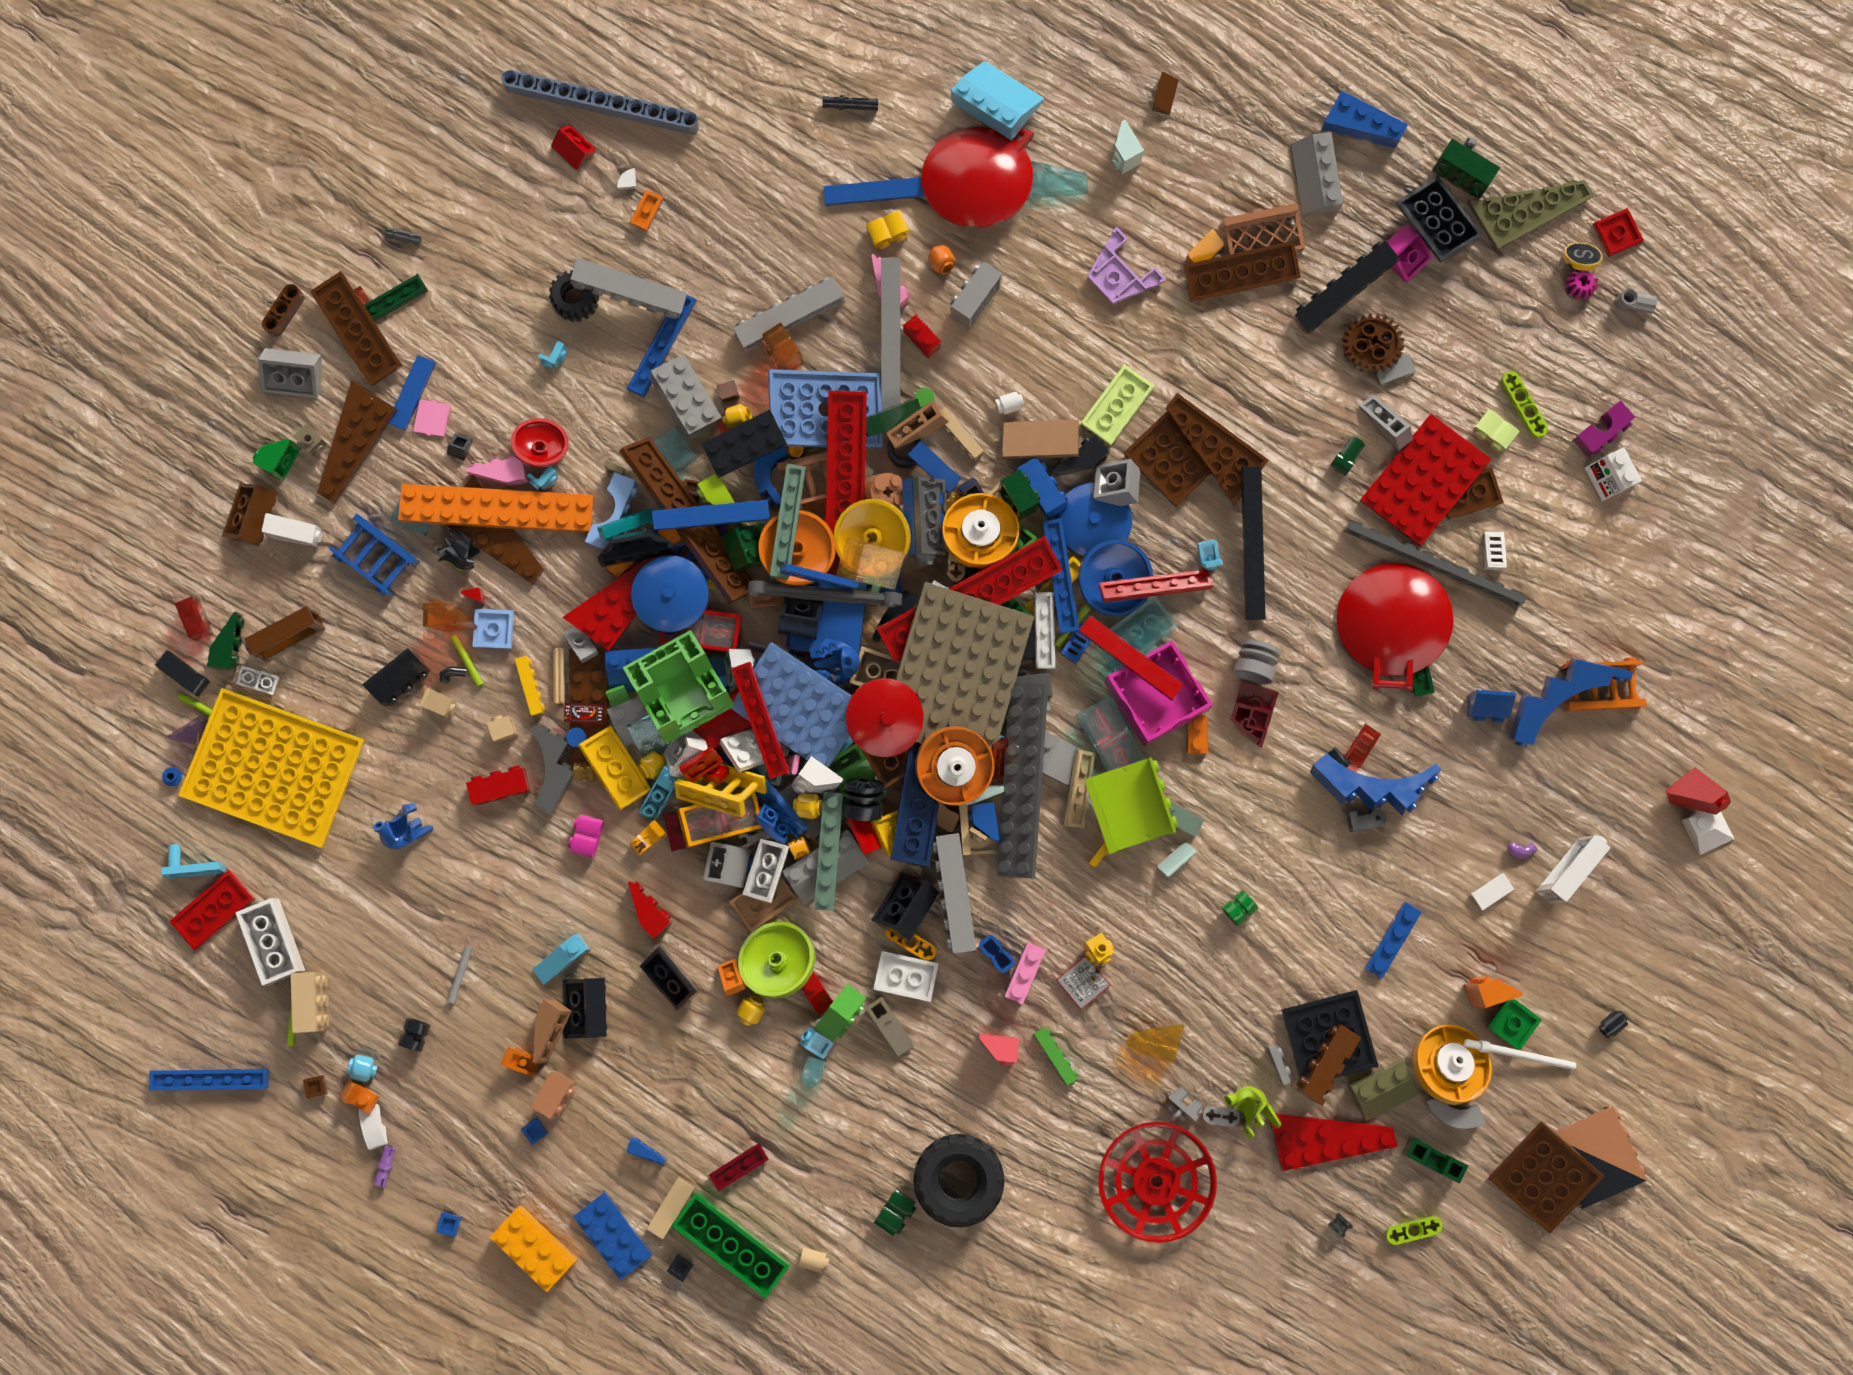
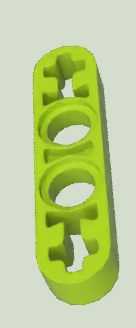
M1514 371L1505 373L1501 378L1503 389L1529 434L1536 439L1542 438L1548 431L1547 423L1519 375ZM1508 377H1509L1510 379H1511V378L1514 379V381H1513L1512 383H1511V382H1510V383H1507V382H1506V380L1508 379ZM1518 385L1519 388H1516V389L1512 392L1511 390ZM1515 393H1523L1524 401H1517ZM1525 409H1532L1534 416L1532 418L1526 417L1524 414ZM1534 419H1538L1535 423L1530 424ZM1536 426L1542 427V430L1540 432H1535L1534 429L1536 428Z

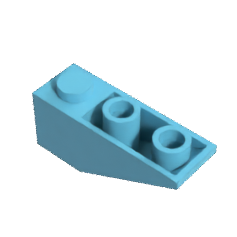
M668 765L663 767L638 812L650 821L657 820L675 793L674 782L678 778L670 775Z

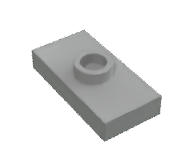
M573 627L563 633L564 639L581 663L598 655V651L590 639L577 628Z

